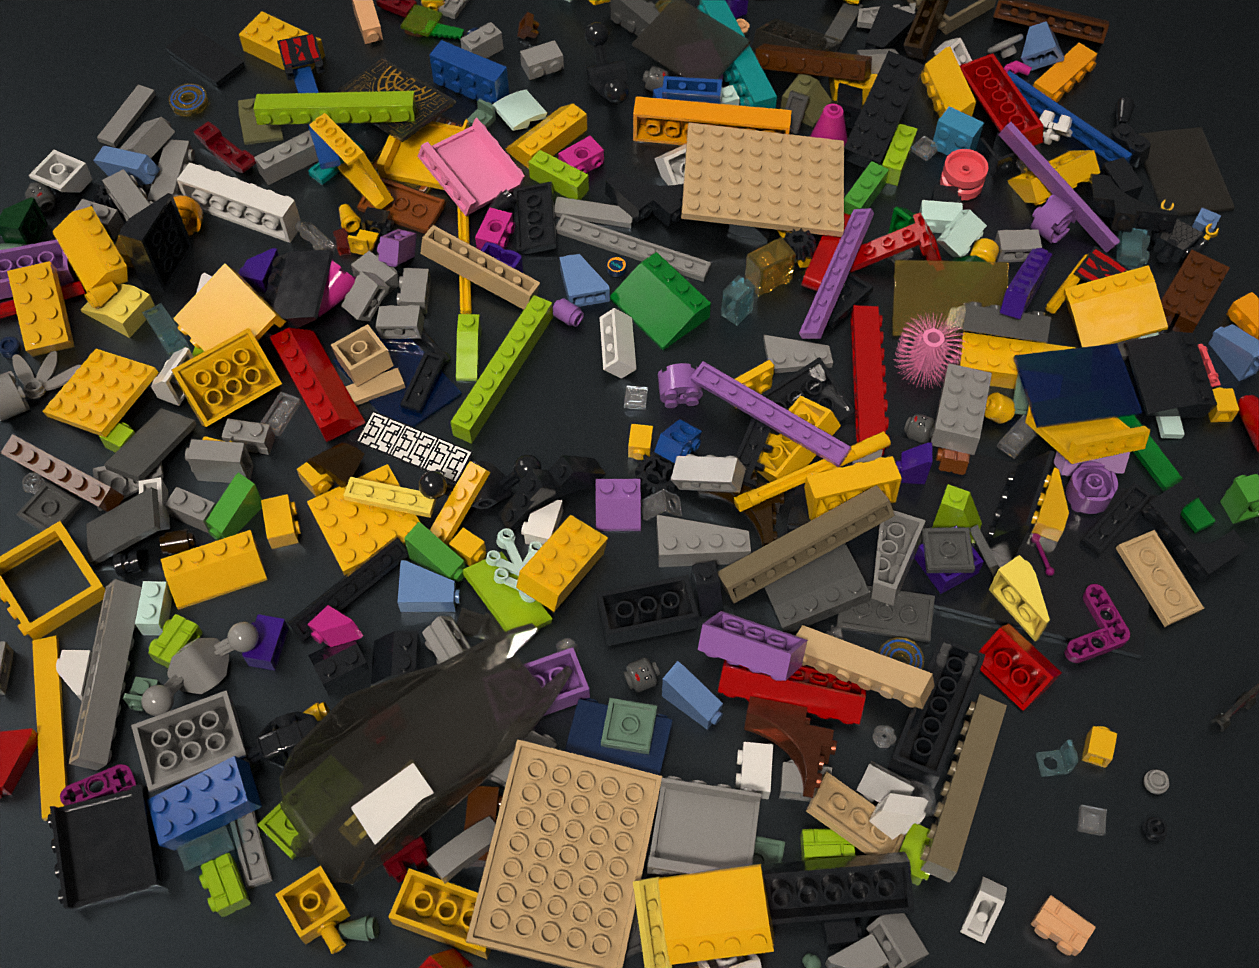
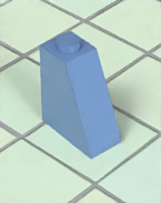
M1047 22L1031 26L1028 30L1021 59L1024 64L1032 67L1031 71L1064 60V55L1056 36Z
M103 146L93 160L108 176L124 169L128 176L133 175L138 186L151 184L160 170L148 155Z
M580 254L559 257L560 271L568 301L578 307L610 301L609 285Z
M1233 324L1225 328L1219 327L1213 332L1209 345L1239 381L1258 372V339Z
M401 560L397 601L400 612H456V603H460V590L456 589L455 581L408 561Z
M677 661L663 678L662 697L708 730L712 724L716 725L722 718L723 703L688 669Z

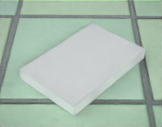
M412 763L353 805L351 809L375 846L380 848L441 802L417 767Z

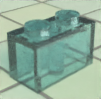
M1133 228L1132 232L1119 231L1117 238L1120 242L1117 244L1116 260L1132 270L1143 267L1144 263L1147 264L1150 254L1147 251L1150 242L1147 230Z
M738 275L723 290L721 316L736 326L753 309L755 285L751 281Z
M223 826L176 847L185 871L235 850L227 826Z

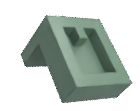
M479 99L477 101L478 109L467 120L471 127L474 119L478 118L488 128L496 120L495 108L491 103Z
M135 677L130 694H124L123 699L130 709L143 711L141 703L143 693L149 687L160 685L161 683L155 679Z

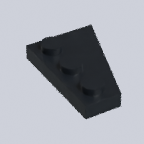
M849 272L827 325L834 328L852 311L853 305H859L873 292V286Z

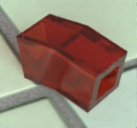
M345 227L333 231L338 255L351 254Z

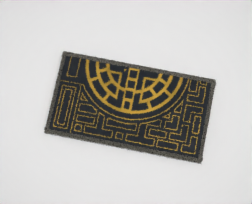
M384 58L335 91H414L416 102L415 122H371L402 143L456 104V100Z

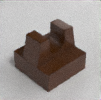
M527 12L519 23L518 37L525 39L526 36L536 38L539 32L537 31L539 23L533 20L534 14Z

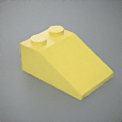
M119 284L116 285L118 292L101 308L97 307L94 309L87 302L81 309L82 313L130 338L156 310L150 294L132 285Z
M1019 555L998 569L989 590L1036 642L1050 619L1036 573L1032 565Z

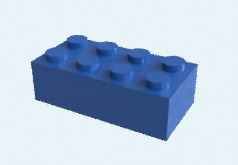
M443 40L429 54L434 83L463 94L470 99L477 101L482 99L492 105L509 95L506 66Z
M236 756L147 800L159 846L174 851L262 807L249 762Z

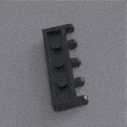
M753 417L735 457L746 468L742 485L756 489L758 482L751 480L755 470L763 472L765 469L763 464L758 463L763 452L771 453L773 450L772 446L766 444L770 434L779 435L780 433Z

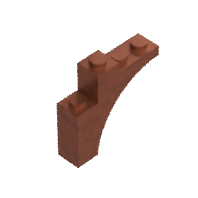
M750 696L744 730L761 735L781 747L794 761L801 774L803 796L813 798L814 789H820L822 774L818 773V770L822 771L823 765L828 764L829 756L835 755L837 741L833 740L834 730L810 725L811 718L806 717L807 707Z

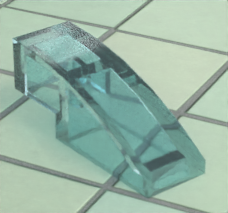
M161 303L142 312L169 358L174 352L185 347L190 350L188 343Z

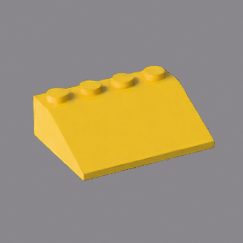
M1149 265L1065 288L1066 305L1082 349L1092 350L1168 329L1157 286Z
M249 327L171 369L191 408L204 427L211 425L282 384Z
M761 864L658 879L665 941L670 965L774 952L775 937Z

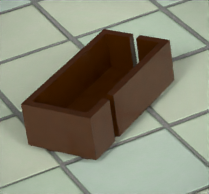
M1191 250L1161 300L1168 327L1177 313L1180 316L1172 330L1175 332L1193 333L1230 267Z

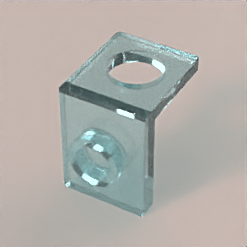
M1066 740L1060 750L1038 752L1035 754L1041 777L1069 774L1078 764V755L1072 740ZM1046 757L1054 758L1057 761V768L1054 770L1046 768L1044 759Z

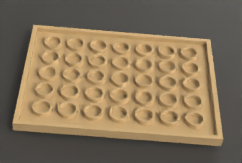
M688 122L681 219L792 231L793 229L799 231L802 228L804 232L809 230L811 234L842 237L844 233V141Z
M517 739L465 943L566 968H623L636 905L633 881L641 880L662 776Z

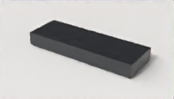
M428 351L424 352L400 403L401 408L422 413L446 361L444 356Z

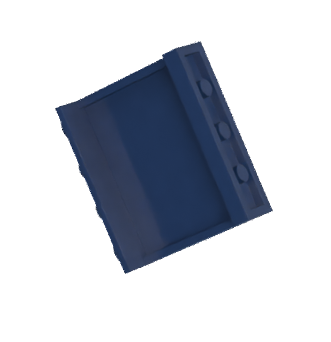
M590 698L585 700L578 699L565 752L656 775L661 774L668 739L672 730V719L663 714H656L649 754L602 747L601 739L608 705L600 704L598 701Z

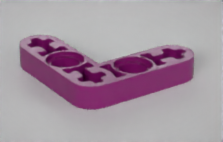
M1091 584L1087 587L1083 594V600L1100 630L1069 642L1065 648V656L1073 663H1081L1120 648L1130 638V631L1106 590L1098 584ZM1091 593H1093L1094 595H1097V594H1098L1099 597H1098V599H1097L1096 597H1091L1090 594H1091ZM1100 612H1110V614L1112 615V619H1103L1100 615ZM1114 633L1122 634V638L1114 637ZM1094 638L1100 639L1103 642V648L1094 647L1091 640ZM1086 646V648L1081 651L1080 655L1077 652H1072L1073 648L1079 650Z
M120 764L68 785L61 791L60 801L66 806L131 790L130 785L135 786L137 783L130 768ZM120 772H123L125 775L126 787H123L119 779H117ZM96 781H102L104 783L102 791L98 793L91 792V785ZM85 787V791L89 795L88 797L84 796L81 788ZM73 792L77 795L75 802L67 800Z

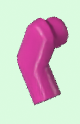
M1013 61L1004 67L1006 72L1011 71L1014 74L1020 72L1026 76L1029 75L1032 68L1019 61Z

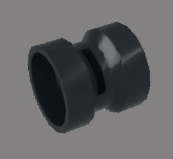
M137 549L130 551L128 554L118 553L113 555L114 567L119 577L127 575L130 571L134 573L143 571L141 555Z

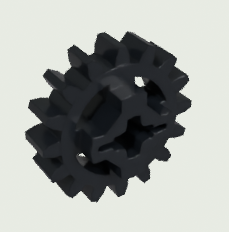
M654 451L651 452V457L643 455V461L638 460V468H635L636 479H640V489L646 488L647 495L655 492V497H658L659 493L667 496V491L674 493L676 485L671 481V476L675 463L661 455H655Z

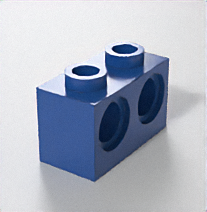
M679 419L660 434L654 452L675 463L677 456H686L692 451H697L701 444L699 438L702 431Z

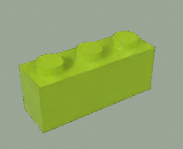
M899 123L882 164L883 167L889 169L886 183L898 186L914 146L917 128Z
M539 150L528 162L531 179L540 184L552 182L553 190L567 198L581 200L589 191L588 174L542 150Z

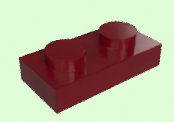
M376 0L378 7L408 18L417 8V2L414 0Z

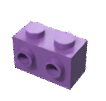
M397 229L381 236L377 247L378 261L385 262L388 266L396 267L415 256L417 233Z

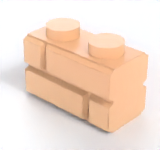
M1051 895L1046 899L1030 924L1035 928L1034 931L1037 935L1044 939L1050 938L1058 944L1057 948L1062 953L1069 956L1071 954L1076 956L1082 951L1096 928Z

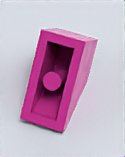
M329 605L308 623V626L313 631L311 636L319 644L324 642L330 647L358 640L364 636L352 619Z

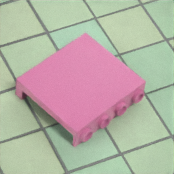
M478 118L474 119L471 127L433 146L428 142L422 144L418 154V158L465 216L492 203L500 191L503 192L507 189L510 193L513 189L520 188L525 177L522 170L515 165L509 154L502 149L498 141L493 138L486 126Z

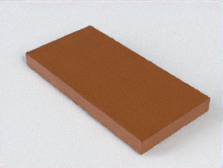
M381 178L394 199L382 210L390 211L391 218L395 224L426 234L438 220L446 205L445 200ZM363 196L357 208L365 213L367 207H374Z

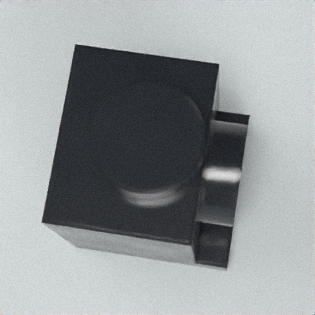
M367 207L361 220L362 230L386 235L393 231L394 220L391 218L390 211Z

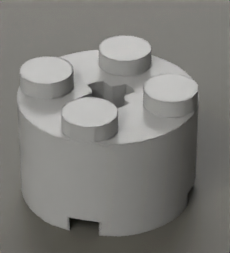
M11 370L0 374V421L30 410L25 400V394L22 388L17 386V381Z

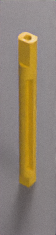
M883 431L850 446L851 451L840 467L890 446L889 437ZM822 459L759 488L734 497L735 506L739 512L744 511L764 500L805 483L806 476L814 472L830 471L837 466Z

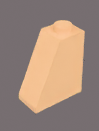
M352 0L354 14L365 44L383 40L373 0Z

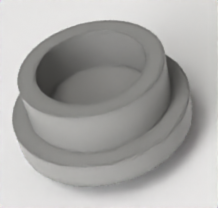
M1150 770L1144 776V785L1149 792L1162 794L1169 788V779L1166 773L1161 770Z

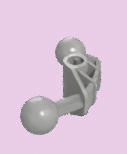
M239 622L230 628L227 638L219 641L217 638H197L182 647L171 659L167 672L169 680L164 685H153L143 693L141 699L143 709L150 715L158 716L170 711L174 703L173 695L178 690L203 694L212 689L227 675L229 652L233 650L248 652L257 645L259 634L256 627L248 622Z

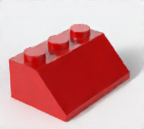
M1010 624L1000 627L979 651L986 655L980 670L1023 711L1040 697L1062 674L1058 668Z

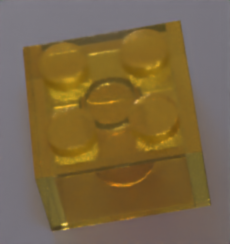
M781 237L747 254L746 282L758 296L771 292L781 284L788 283L793 276L796 253Z

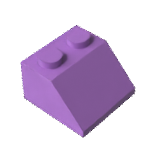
M596 479L597 531H641L640 479Z

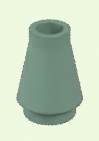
M367 915L339 924L338 932L342 939L371 942L372 939L378 937L379 924L376 917Z

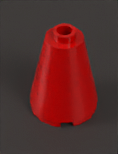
M1245 395L1238 401V413L1255 449L1259 452V398L1255 395Z

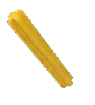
M1088 254L1082 257L1047 303L1046 311L1054 314L1066 299L1065 288L1076 286L1081 280L1074 275V272Z

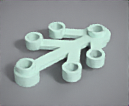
M503 529L498 533L496 543L500 548L507 550L512 563L500 558V553L495 550L487 553L486 563L490 566L499 567L494 573V581L496 583L505 584L518 590L521 599L525 602L536 601L535 599L516 588L518 580L509 577L508 572L519 576L520 570L542 547V544L536 541L531 542L528 554L522 562L514 544L515 534L510 529Z

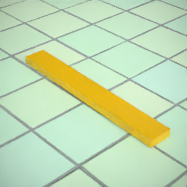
M57 636L32 640L41 811L44 821H47L48 814H51L50 806H64L60 801V794L68 786L61 676L56 671V662L60 658L59 639Z

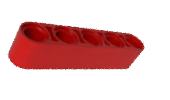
M844 213V230L851 216L847 213ZM822 235L803 277V287L818 291L841 237Z

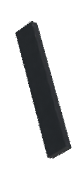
M395 536L287 623L298 638L304 641L313 632L308 623L327 605L340 612L400 564L401 560H405L409 556L407 549L400 539Z

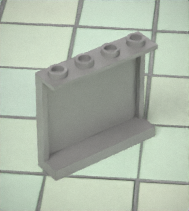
M675 776L662 778L647 874L670 877L752 865L762 794L756 793V790L750 788L736 790L731 789V786L725 784L711 786L700 780L686 782Z

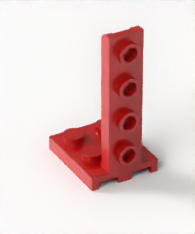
M919 212L913 215L914 224L861 245L849 272L851 273L917 245L920 246L923 256H926L929 266L933 265L937 272L943 270L944 265L936 238L922 213Z

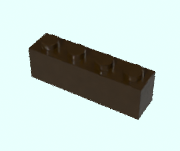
M949 0L921 1L904 43L908 57L926 59Z

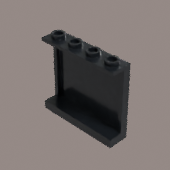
M139 784L131 786V790L62 807L50 806L51 814H48V824L53 829L54 839L51 840V847L53 853L57 856L58 864H55V875L57 879H60L61 889L58 891V898L64 908L75 909L163 886L154 825L147 802L149 799L148 787Z

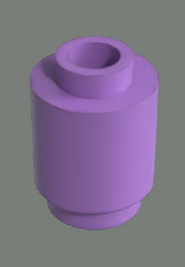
M565 298L557 300L553 305L554 317L569 326L573 325L576 327L581 323L584 313L578 306Z

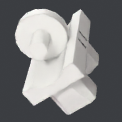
M1044 110L1040 117V121L1044 125V143L1050 145L1053 140L1059 141V135L1071 137L1073 133L1070 129L1072 124L1071 117L1061 115L1058 124L1053 123L1055 114Z

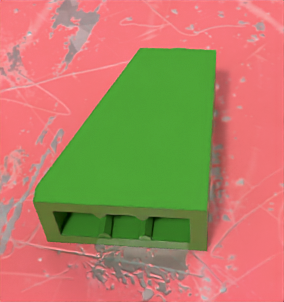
M239 472L235 475L206 520L210 529L208 532L216 540L236 535L262 509V499L256 485Z
M418 522L404 538L409 558L424 569L451 579L455 583L460 582L464 578L463 569L466 568L464 560L422 523Z

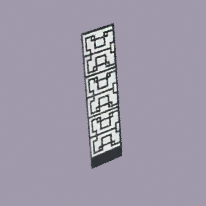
M366 407L361 413L365 423L352 429L347 437L351 441L426 472L438 471L445 476L446 480L455 484L474 453L469 449Z

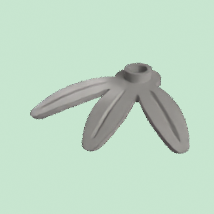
M52 351L46 357L36 378H34L31 368L20 355L12 357L14 371L20 382L24 385L23 392L28 399H38L46 391L65 385L75 374L76 370L81 367V365H76L51 379L58 363V352Z

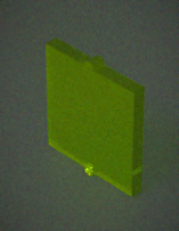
M415 4L400 26L402 29L413 32V34L417 33L428 37L442 17V12Z

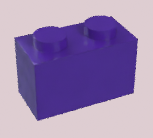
M258 614L256 621L252 622V625L256 627L259 634L258 643L252 650L242 652V656L248 666L275 671L289 627L285 619Z

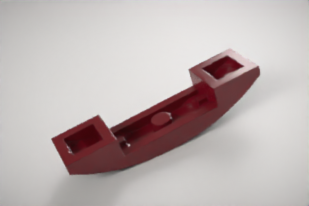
M209 121L194 131V135L215 157L231 169L244 173L256 164L253 155L246 150L241 151L233 145Z

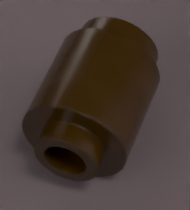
M188 529L168 532L164 536H160V547L163 554H178L190 550L192 546L196 545L194 533H190Z

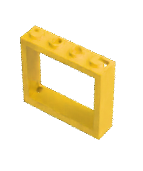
M61 521L0 556V598L4 603L8 601L10 604L7 610L13 619L16 620L18 618L21 623L17 626L24 636L29 634L33 640L42 638L104 598V586ZM62 540L91 586L35 621L30 622L1 575L57 541Z

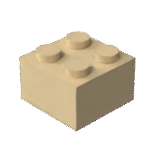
M368 324L331 344L337 361L356 386L394 366L388 349Z

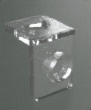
M664 489L641 500L642 515L646 521L665 511L678 517L682 516L680 498ZM670 499L675 503L676 509L671 506Z

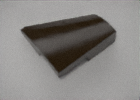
M340 443L309 458L307 463L320 475L327 473L342 488L347 486L350 477L353 476L365 454L350 444Z

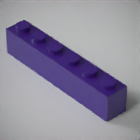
M1032 248L1006 289L1000 310L1001 314L1017 319L1022 318L1046 277L1053 254L1048 253L1043 248Z

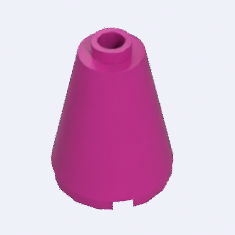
M828 104L825 106L810 137L842 140L845 147L848 138L843 108L838 104Z
M334 261L331 262L318 317H321L345 300L346 294L355 283V279L348 272L342 271L341 266Z

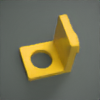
M360 229L357 236L348 235L347 239L351 253L364 255L368 251L372 252L379 234Z

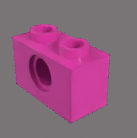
M588 136L559 152L558 157L559 160L587 173L604 163V150L591 136Z
M490 207L475 236L476 248L481 250L486 242H490L506 249L508 237L515 230L512 213Z

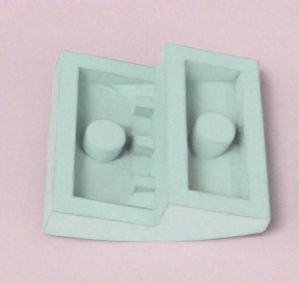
M527 90L507 95L493 104L495 111L513 131L528 128L531 121L545 119L547 115L544 108Z

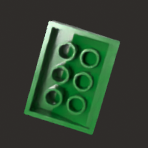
M657 252L642 261L610 295V300L625 314L632 317V321L662 350L710 318L711 302Z

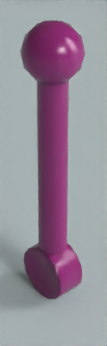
M1034 533L1031 536V541L1038 548L1046 567V574L1052 576L1055 571L1054 568L1050 567L1041 546V536Z

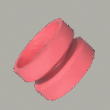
M970 149L953 151L945 160L940 185L958 187V196H961V200L976 198L982 191L989 169L988 162L977 151Z

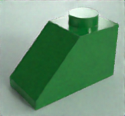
M895 207L888 234L914 224L913 215L915 213H912L907 208Z

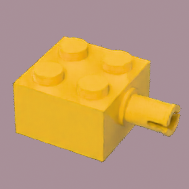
M321 865L275 894L305 945L315 938L322 936L331 954L339 952L346 946L335 926L351 915Z

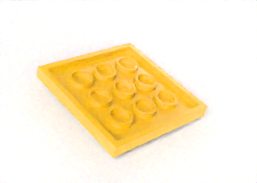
M95 349L81 367L76 370L69 381L63 385L58 394L48 403L43 413L52 419L106 438L159 372L155 367Z
M388 464L358 477L359 479L400 487ZM339 486L307 501L344 575L350 573L395 536L406 546L404 538L420 522L418 517L410 513L347 501L343 496L347 486L342 488Z

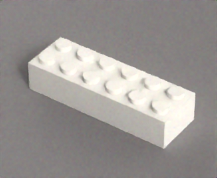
M190 162L177 178L182 194L196 200L203 212L291 243L302 226L295 200L289 196L277 194L272 190L260 188L255 184L240 181L238 178L229 177L219 171H212L202 165H195Z

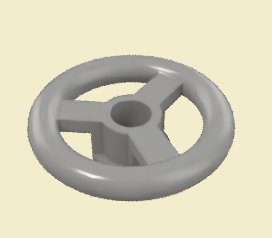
M1018 34L990 47L987 50L988 54L1001 50L1002 58H1006L1016 53L1014 43L1022 40L1023 35Z

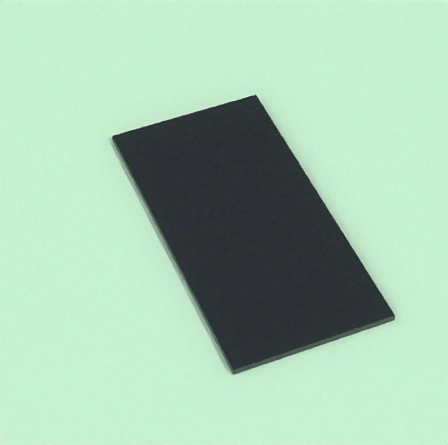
M840 423L841 426L834 433L833 437L848 446L856 444V427ZM886 433V435L890 436L891 445L889 448H885L882 457L893 456L894 461H899L902 452L920 446L923 443ZM932 446V465L925 484L901 483L896 502L891 503L892 509L926 520L925 528H932L947 485L969 491L982 522L980 531L989 546L991 540H988L987 536L991 526L996 527L997 522L993 521L997 509H1002L1003 503H1000L1004 490H1009L1010 486L1006 485L1010 472L1015 473L1020 464L979 454H970L965 474L940 471L939 461H936L937 449L941 447ZM816 455L814 459L809 463V465L817 461H820L823 458ZM850 462V463H848V464H846V465H843V466H841V467L843 468V467L851 466V465H852V462ZM1060 473L1069 510L1066 525L1058 542L1042 536L1040 539L1050 567L1054 568V574L1052 576L1046 574V567L1038 548L1031 541V536L1034 534L1031 533L1034 524L1030 525L1015 556L1016 558L1020 555L1032 565L1039 582L1050 619L1041 635L1070 642L1073 639L1100 630L1083 600V594L1087 587L1091 584H1098L1106 590L1130 631V638L1126 644L1110 652L1141 659L1144 652L1149 601L1116 547L1150 531L1155 530L1157 534L1158 531L1145 519L1144 514L1140 511L1098 557L1083 546L1080 541L1128 489L1118 487L1111 502L1103 512L1096 514L1076 512L1071 508V504L1066 497V487L1071 476L1061 475ZM805 483L796 486L787 525L810 522L804 489ZM1152 495L1151 500H1153V499L1156 498L1157 496H1156V495ZM1037 505L1035 511H1039L1040 506ZM880 524L845 543L866 585L872 587ZM786 525V529H785L784 535H786V534L789 533V532L787 531V525ZM976 543L971 544L984 561L979 573L940 594L917 561L913 559L900 591L935 596V609L1000 625L1010 624L1013 628L1024 630L990 592L989 588L994 577ZM991 550L1000 568L1014 559ZM1093 593L1090 594L1091 597H1096L1097 599H1098V597H1099L1098 594H1097V595H1094ZM1100 612V615L1103 619H1112V615L1110 614V612ZM1115 632L1114 637H1120L1121 639L1122 634H1117ZM1094 638L1091 640L1094 647L1103 648V642L1100 639Z

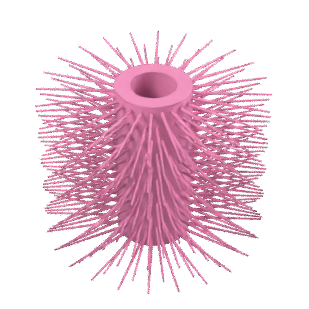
M934 312L933 328L932 325H929L927 328L926 322L923 323L924 321H922L923 327L918 324L921 331L912 324L910 325L919 332V335L912 329L910 331L908 328H903V330L914 333L917 337H911L907 332L906 334L902 332L906 339L901 337L903 342L901 345L898 342L897 352L905 351L906 354L908 352V355H902L903 353L898 355L902 358L906 356V358L909 357L911 359H893L901 363L900 361L907 362L906 365H899L901 368H903L902 366L914 365L911 368H907L906 371L913 369L909 373L911 374L917 370L916 378L920 371L921 374L923 372L924 377L922 381L924 380V389L925 374L926 385L927 375H929L928 381L931 379V375L932 379L936 380L937 370L945 375L938 368L947 370L943 366L948 364L943 360H948L950 363L954 362V364L958 362L959 364L958 358L960 360L959 353L961 355V352L949 347H960V345L947 342H966L958 338L959 340L955 338L954 340L948 339L952 336H959V334H951V336L946 337V334H950L953 331L945 333L944 331L948 330L945 327L941 332L943 321L939 329H935ZM908 337H911V338L914 339L915 341H912V340L910 341V340H908L907 338H908ZM910 342L913 346H908L906 343ZM905 347H907L908 349H911V351H906L904 349ZM951 350V352H952V351H955V352H957V353L951 354L950 352H947V351ZM945 355H951L953 358L948 359Z

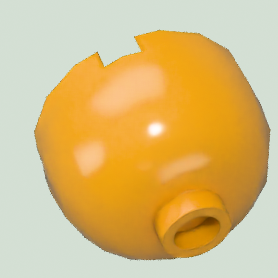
M178 195L173 197L188 235L191 236L193 232H198L204 216L200 204L188 196Z

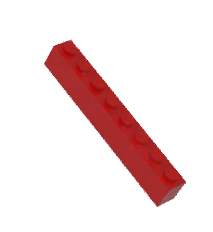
M853 305L851 314L856 443L883 431L886 434L889 425V418L885 417L888 401L884 399L887 384L883 382L886 368L885 365H882L885 351L884 348H881L884 335L883 331H880L883 318L882 315H879L878 306Z

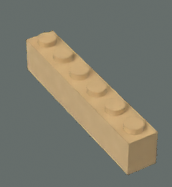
M433 225L423 236L420 254L512 304L525 309L533 295H538L540 282Z
M804 625L801 626L796 635L807 640L803 666L809 665L820 673H830L841 681L853 682L864 690H874L883 697L897 699L908 707L915 706L923 709L935 686L933 674Z

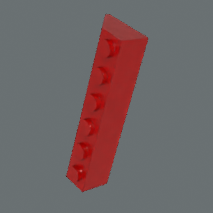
M993 53L960 65L969 87L1000 132L1007 124L1012 122L1033 146L1043 143L1044 125Z
M287 328L270 336L277 354L326 442L365 423L314 331Z
M725 660L718 692L723 693L727 697L734 698L737 696L746 698L749 701L751 696L807 707L808 713L816 714L823 719H838L845 724H860L866 699V690L850 681H841L835 675L830 673L823 674L815 668L803 665L786 681H778L772 679L770 675L762 672L755 673L745 666L732 665Z

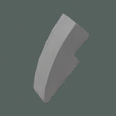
M490 817L483 819L453 838L427 858L428 864L444 884L463 868H469L489 851L495 828L494 821Z

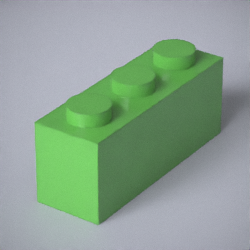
M871 161L845 196L844 213L851 215L853 209H868L886 185L889 169Z

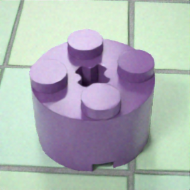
M1053 194L1042 208L1038 207L1033 212L1032 217H1034L1030 228L1032 230L1038 229L1039 235L1051 244L1052 242L1057 243L1069 232L1068 225L1070 222L1075 223L1078 211Z
M687 363L673 364L667 366V371L662 373L661 369L658 372L660 400L665 403L666 408H675L678 404L685 403L687 406L699 404V399L703 396L702 387L691 381V376L697 370V366L694 369L691 368V364Z
M1098 462L1081 464L1072 474L1066 487V497L1071 504V508L1076 512L1087 514L1105 511L1118 489V480L1112 470H1107L1104 468L1105 465Z

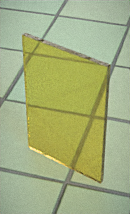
M895 260L892 336H903L902 332L903 334L904 332L905 334L909 332L903 330V328H908L910 331L912 329L916 332L917 330L910 326L911 324L921 331L918 324L923 327L922 321H924L923 323L926 322L927 328L929 325H932L933 328V312L934 322L936 321L935 329H939L943 321L945 327L950 326L947 331H953L957 308L970 301L982 303L981 307L990 305L1002 306L1006 289L1008 288L1009 262Z

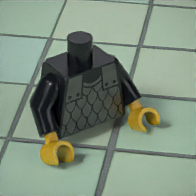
M1166 200L1161 203L1160 208L1165 209L1163 205ZM1172 203L1170 209H1166V210H1172L1173 207H1174V203ZM1177 219L1173 233L1151 231L1152 241L1155 243L1153 250L1158 253V261L1167 263L1170 259L1175 263H1179L1187 258L1191 250L1201 253L1210 241L1208 240L1218 235L1219 228L1214 233H1210L1209 229H1211L1213 223L1206 226V234L1203 237V232Z

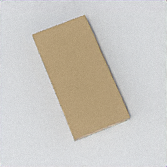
M1155 530L1119 544L1116 547L1164 627L1204 609Z
M825 772L822 775L820 789L816 788L806 812L866 855L899 852L905 835L900 834L892 840L869 822L876 806L830 773Z

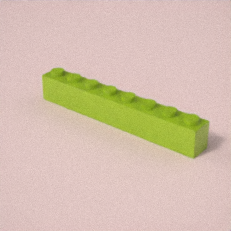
M414 91L256 94L254 113L257 125L311 124L324 113L335 123L415 122L416 102Z
M533 295L451 420L453 436L471 444L473 443L552 320V302Z

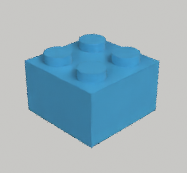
M949 106L937 122L931 148L945 155H949L951 152L959 149L975 151L984 122Z

